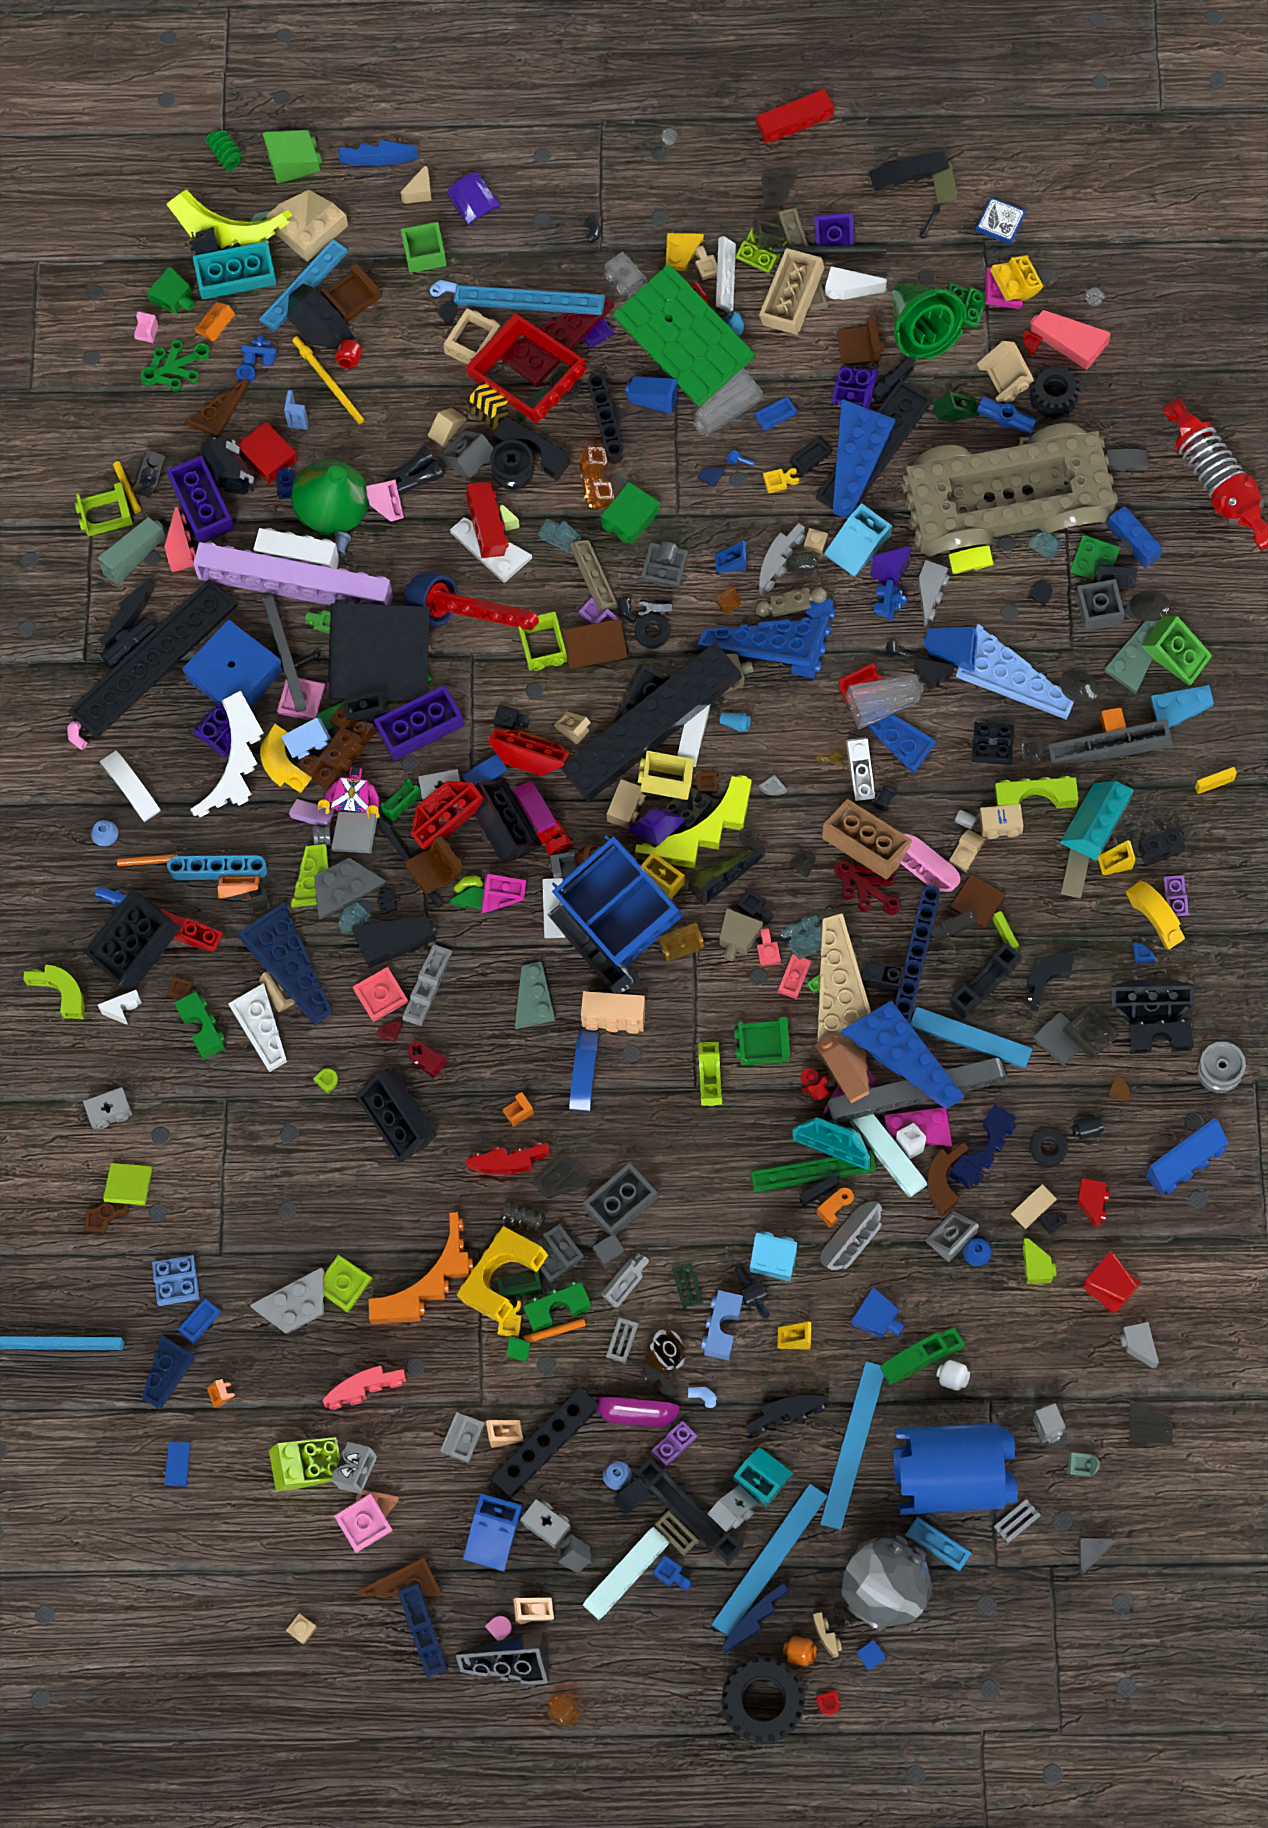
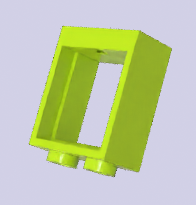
M556 612L538 615L539 623L533 630L518 627L529 671H538L546 666H559L567 662V654ZM553 628L560 653L532 659L525 634Z

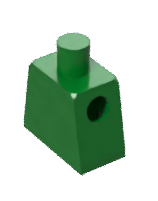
M171 267L147 291L150 303L172 313H177L182 307L191 311L195 306V301L190 298L192 296L190 286Z

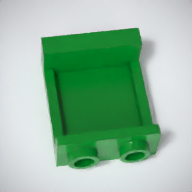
M779 1017V1021L742 1024V1021H738V1027H734L735 1040L739 1039V1047H736V1059L741 1060V1066L790 1062L787 1017Z

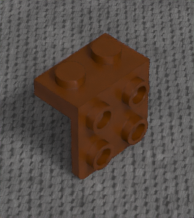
M875 316L867 317V326L843 329L837 332L841 361L844 366L880 361L881 352L884 351L883 340H879L881 328L880 323H876Z
M441 836L433 840L429 850L407 860L405 863L409 873L426 894L458 879L463 869L460 858L455 856L449 843L444 841Z

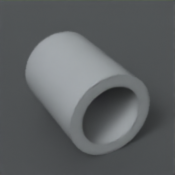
M959 810L955 823L972 829L977 817Z

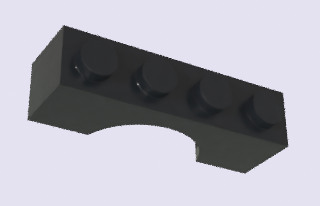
M505 417L493 433V441L497 445L503 441L517 440L535 450L541 456V471L557 481L570 465V455L564 448L554 446L549 439L539 437L535 431L530 428H524L515 419L511 420Z
M1006 942L992 956L979 975L968 984H964L951 997L949 1006L965 1019L1020 964L1022 956Z

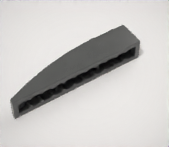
M1162 720L1048 745L1052 764L1127 756L1171 747L1173 743L1168 721Z

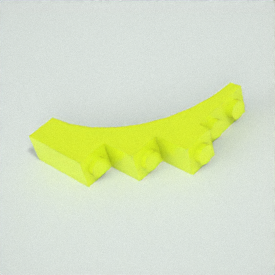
M187 189L167 203L191 237V232H193L195 237V233L214 227L217 244L221 249L226 246L231 248L237 243L240 246L266 242L268 238L275 234L274 229L277 227L282 229L289 223L287 219L292 216L291 212L287 209L281 214L263 221L244 222L231 220L208 210Z

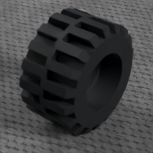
M1048 365V369L1043 367L1040 372L1037 371L1035 378H1033L1034 381L1031 383L1030 403H1033L1032 407L1034 410L1038 409V414L1041 415L1043 413L1046 418L1052 416V419H1057V416L1065 417V413L1069 415L1072 409L1076 407L1080 384H1078V378L1074 377L1075 373L1073 371L1068 372L1069 368L1064 367L1062 369L1061 365L1056 367ZM1049 387H1058L1065 394L1053 397L1044 390Z

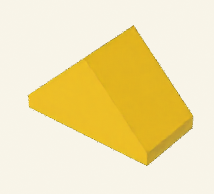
M1129 840L1098 857L1102 875L1131 870L1136 860Z
M811 1322L778 1327L779 1349L810 1350Z

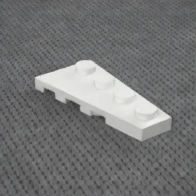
M464 517L450 529L451 534L503 583L509 580L532 559L531 554L510 542L504 556L481 558L472 521Z
M264 983L228 1003L268 1071L271 1072L286 1063L287 1060Z

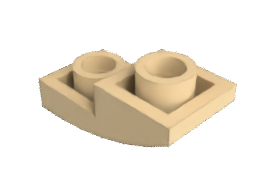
M1042 1184L1011 1215L1027 1229L1057 1198Z
M822 1613L813 1614L814 1624L821 1642L833 1658L838 1657V1651H842L840 1638H835V1633L826 1634L825 1631H829L827 1618H823Z

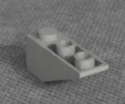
M927 560L924 563L918 581L924 626L928 625L929 620L933 621L936 614L934 607L936 603L940 604L943 596L941 592L942 587L947 586L950 578L947 575V567Z

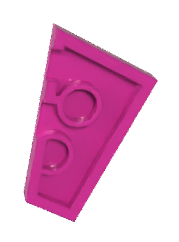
M945 1108L884 1116L886 1131L894 1139H896L898 1131L914 1123L926 1136L925 1143L927 1145L952 1148Z

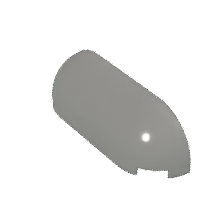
M867 1202L858 1207L827 1243L820 1257L821 1263L831 1270H839L842 1268L846 1269L853 1263L882 1225L880 1222L882 1207L878 1202Z

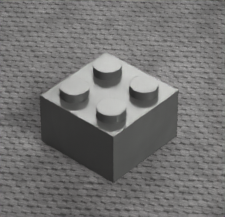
M1116 579L1077 586L1075 597L1084 631L1123 624L1125 613Z

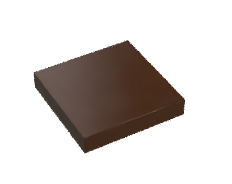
M971 874L950 906V909L985 929L1006 897V894Z

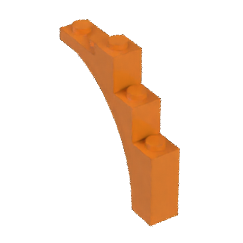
M458 1212L449 1213L450 1235L447 1245L438 1262L424 1278L397 1294L369 1299V1320L371 1324L421 1321V1315H425L424 1302L421 1301L446 1299L445 1293H449V1281L445 1279L468 1278L470 1276V1271L473 1269V1258L469 1259L468 1252L460 1253V1251H464V1239H460V1231H463V1218L459 1219Z

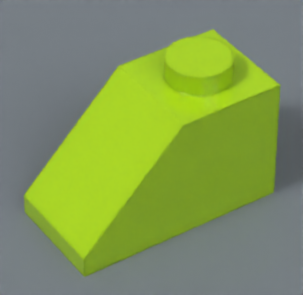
M1025 1238L1023 1241L1026 1284L1051 1283L1053 1276H1056V1265L1052 1264L1051 1257L1029 1238Z

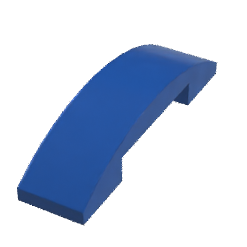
M578 1032L569 1110L590 1112L599 1032Z

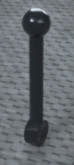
M935 205L933 207V213L927 225L919 234L920 238L924 239L927 237V231L935 215L940 212L939 206Z
M314 651L312 655L294 663V667L313 658L318 659L320 653Z

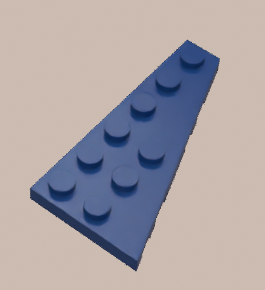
M843 399L841 403L833 514L848 519L855 511L896 419Z
M892 1001L841 1030V1034L844 1037L852 1039L858 1047L866 1049L873 1054L875 1059L896 1074H901L909 1080L908 1082L911 1085L919 1087L926 1092L928 1097L945 1109L963 1099L964 1095Z

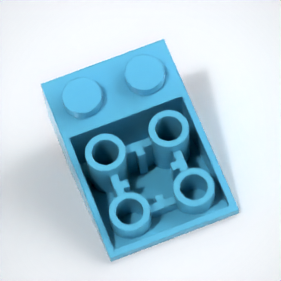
M861 503L847 519L824 555L855 577L889 539L892 525Z
M769 1232L756 1233L750 1272L791 1282L797 1257V1242H794V1239L790 1237H773V1234Z

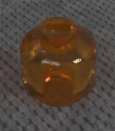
M566 1694L556 1695L548 1703V1716L561 1727L574 1725L580 1717L579 1705Z

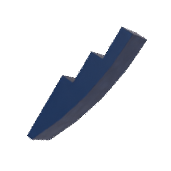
M784 1583L766 1595L740 1621L722 1647L724 1654L761 1632V1627L758 1623L775 1613L772 1604L788 1594V1589Z
M417 1584L398 1591L426 1677L428 1678L447 1671L419 1585Z

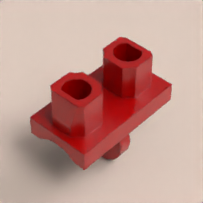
M812 1068L802 1071L800 1080L805 1085V1087L801 1088L804 1094L809 1093L814 1101H819L830 1094L824 1085L828 1082L825 1077H819L818 1073Z

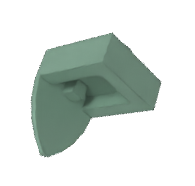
M1081 1453L1068 1454L1067 1474L1089 1477L1098 1472L1100 1463L1096 1456Z

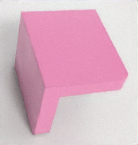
M137 312L138 324L134 333L135 339L153 343L159 327L156 316Z

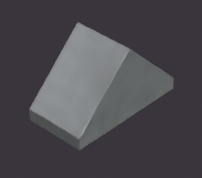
M1081 1538L1079 1541V1573L1083 1575L1114 1544V1541L1112 1539Z

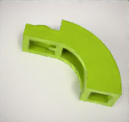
M719 1042L698 1043L701 1106L722 1105Z

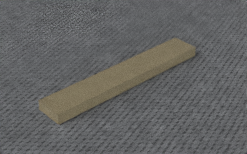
M796 207L778 212V218L787 244L809 246ZM820 281L809 306V312L828 308Z

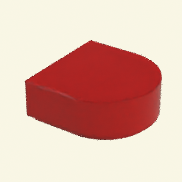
M836 1690L815 1696L818 1708L824 1715H834L839 1710L840 1701Z

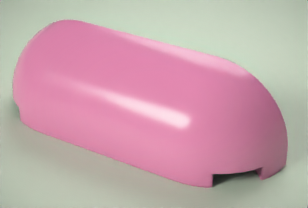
M904 834L912 839V843L901 864L926 885H934L940 892L953 891L960 883V875L955 867L917 837Z

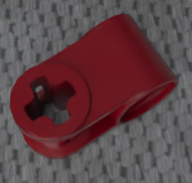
M415 1041L408 1047L410 1061L433 1078H436L447 1063V1060L441 1054L433 1051L421 1042ZM419 1050H421V1055L416 1054V1056H414V1051L418 1052Z

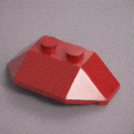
M495 728L488 739V743L504 764L540 776L564 766L570 755V752L557 742L520 730H501Z
M446 781L416 807L411 835L423 850L430 847L435 838L439 836L443 839L447 838L473 816L484 797L472 782Z

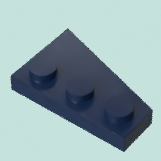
M160 1335V1344L157 1353L154 1355L152 1370L148 1374L141 1397L159 1410L162 1409L196 1358L190 1352Z

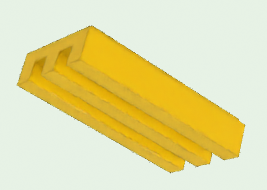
M1232 767L1197 780L1195 786L1197 794L1233 782L1237 774L1235 768Z

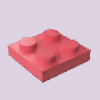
M388 967L352 987L372 1022L408 1003L406 996Z

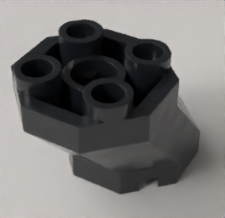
M207 437L206 441L201 444V453L215 475L216 487L221 489L222 485L226 487V492L242 495L248 494V490H251V492L255 491V479L241 458L242 453L240 447L236 445L237 442L232 439L217 440L214 437Z

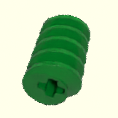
M226 130L210 133L205 141L213 151V154L216 155L226 171L236 169L243 158V153L239 152L240 150L235 142L232 141L231 136L228 135Z

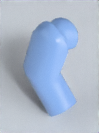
M439 280L430 287V294L437 297L446 291L455 293L458 284Z
M688 1387L689 1398H702L707 1408L715 1407L717 1397L707 1387Z

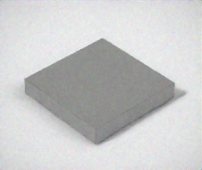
M338 812L331 849L335 852L371 853L378 819L376 814H371L370 819H368L367 813Z

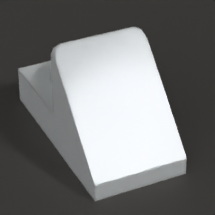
M134 990L98 1004L102 1015L127 1025L123 1010L135 1009L142 1002L137 991Z

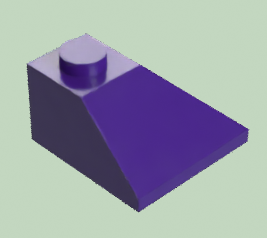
M653 806L628 831L659 846L684 822V818Z

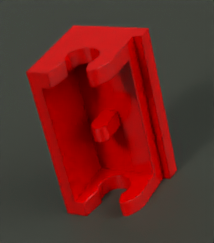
M874 663L839 680L838 689L847 705L882 688L881 675H877Z

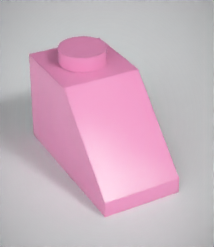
M395 480L366 486L370 506L389 521L404 518Z

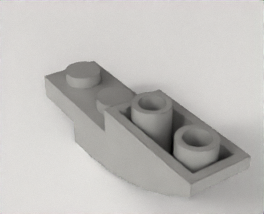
M800 523L795 526L787 537L780 532L770 546L760 572L759 594L761 596L774 587L778 577H783L787 571L786 559L791 556L793 548L796 545H800L805 539V527Z

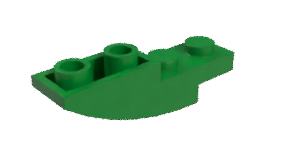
M954 1327L941 1334L937 1332L914 1344L881 1365L880 1369L889 1384L892 1385L926 1369L929 1364L963 1349L965 1344Z

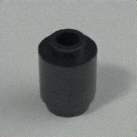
M1092 1115L1074 1120V1125L1071 1126L1074 1137H1078L1079 1140L1098 1136L1101 1132H1104L1100 1116L1095 1117Z

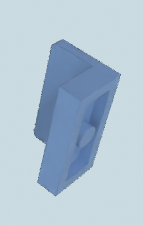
M288 390L284 408L288 428L307 430L309 422L305 405L295 404L293 392Z

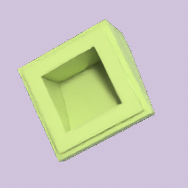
M501 505L500 514L505 530L519 528L518 518L504 505Z

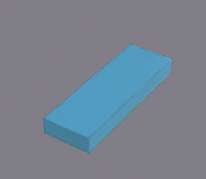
M919 1517L915 1519L905 1535L959 1572L971 1555L970 1551Z

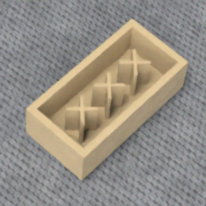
M786 248L759 314L763 326L795 335L799 334L825 269L821 257Z

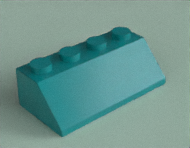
M268 241L193 256L202 300L277 285Z
M1117 781L1094 783L1060 844L1097 861L1127 808L1134 789Z

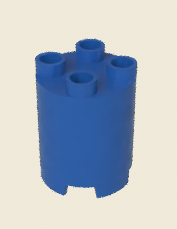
M998 1422L894 1428L896 1438L906 1439V1446L893 1449L895 1484L901 1485V1495H909L910 1503L898 1504L900 1515L1004 1509L1005 1503L1017 1502L1016 1477L1011 1476V1471H1005L1004 1460L1015 1459L1013 1433H1009L1008 1428H1000Z

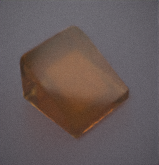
M734 586L717 596V604L724 614H728L741 606Z

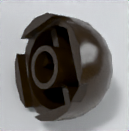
M661 1329L647 1339L644 1346V1357L647 1364L653 1370L661 1373L672 1372L681 1367L686 1360V1355L684 1356L683 1352L685 1345L680 1336L674 1331Z

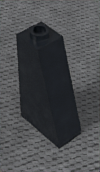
M427 916L351 927L369 969L435 941L434 933L437 932L434 922H429Z

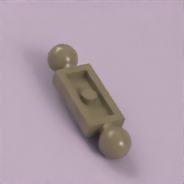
M807 587L771 596V603L761 601L756 605V613L761 617H766L772 611L773 616L777 617L812 608L811 601L823 603L827 598V593L823 588H815L810 593Z

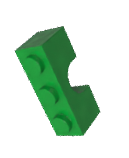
M194 992L174 1002L185 1026L193 1022H199L203 1025L202 1030L192 1036L194 1044L203 1060L225 1049L223 1046V1042H225L224 1036L221 1031L216 1032L214 1025L217 1023L212 1013L207 1014L205 1008L208 1005L203 996L199 998L197 993Z
M576 1282L569 1283L565 1286V1289L559 1292L557 1290L550 1291L545 1294L546 1297L539 1300L538 1298L531 1299L526 1302L527 1305L523 1306L533 1333L553 1325L550 1312L558 1305L567 1307L572 1317L592 1309L582 1282L578 1284Z

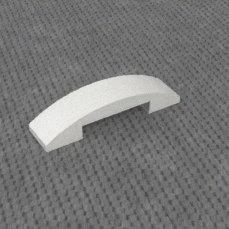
M114 751L100 761L101 765L110 777L113 778L144 822L161 811L144 785L117 751Z

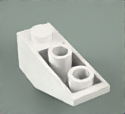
M862 737L845 740L855 801L875 798L868 739Z

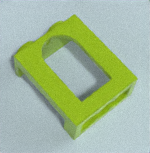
M122 483L114 484V491L83 499L80 498L79 494H76L78 500L74 502L77 514L81 513L82 516L79 519L81 530L86 531L87 536L133 525ZM114 502L119 503L121 518L98 524H92L87 521L86 515L90 509Z

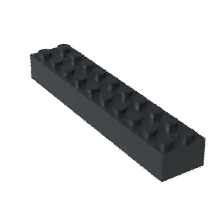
M714 642L569 759L564 766L560 767L563 774L588 803L638 763L641 758H644L647 751H653L742 679L740 670Z

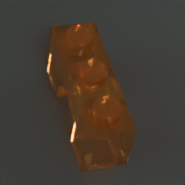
M587 446L578 456L586 506L589 510H605L614 500L611 482H603V471L608 465L605 448Z

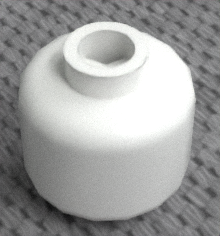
M948 1360L944 1365L939 1366L937 1377H939V1382L942 1386L958 1391L962 1387L965 1388L967 1386L970 1372H968L966 1365Z

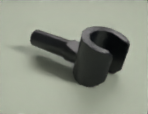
M887 642V655L895 656L898 654L910 658L913 657V653L897 649L896 642Z

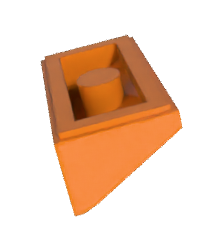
M215 302L194 331L214 342L234 317L235 313L229 305Z

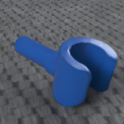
M736 450L730 451L726 458V461L732 465L737 460L751 466L754 465V461L740 456V453Z

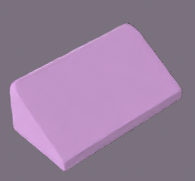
M296 799L289 814L290 818L325 827V825H330L335 810L330 809L329 814H326V808H321L318 812V805Z

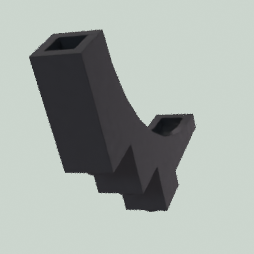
M562 903L547 914L613 994H623L629 989L631 979L610 959Z

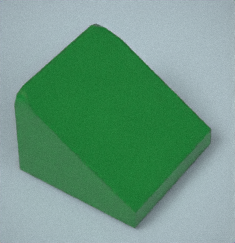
M510 1337L507 1356L527 1361L531 1349L530 1342Z

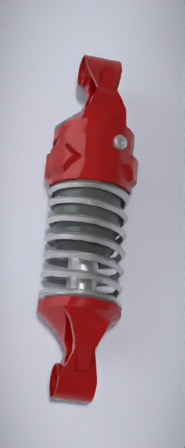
M1179 397L1163 406L1162 410L1168 420L1179 424L1180 433L1175 448L1180 455H1183L1184 460H1189L1188 466L1194 467L1193 474H1200L1198 481L1204 482L1203 488L1210 490L1208 495L1212 500L1214 509L1220 516H1224L1229 525L1245 526L1254 531L1252 538L1260 551L1267 549L1268 525L1260 517L1265 499L1259 493L1255 480L1252 476H1248L1242 471V467L1237 465L1235 458H1231L1232 453L1226 450L1227 446L1225 443H1221L1222 438L1216 436V430L1210 422H1201L1197 417L1188 413L1185 404ZM1214 439L1218 440V443L1212 444ZM1220 446L1223 447L1222 451L1216 452ZM1197 457L1200 458V461L1191 464Z

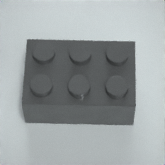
M628 1163L585 1200L583 1208L608 1236L613 1234L616 1236L658 1199V1194L633 1165Z

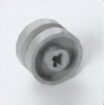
M1216 1042L1209 1045L1202 1053L1197 1067V1074L1201 1084L1209 1091L1215 1093H1227L1235 1089L1240 1083L1246 1068L1245 1057L1242 1051L1234 1044Z

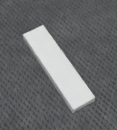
M723 236L718 241L716 306L730 313L733 312L736 244Z

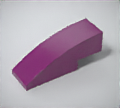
M532 781L513 789L519 804L538 833L557 825Z

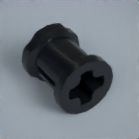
M881 785L879 787L880 792L877 798L873 800L872 805L886 812L889 809L888 805L892 797L896 795V791L888 786Z

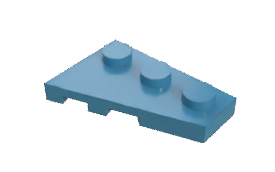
M1209 685L1153 695L1150 698L1156 722L1167 720L1170 728L1181 724L1182 721L1194 717L1214 705Z

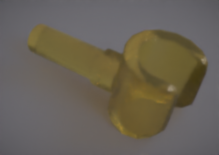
M834 752L828 757L815 756V761H828L841 767L844 764L837 760L844 756Z

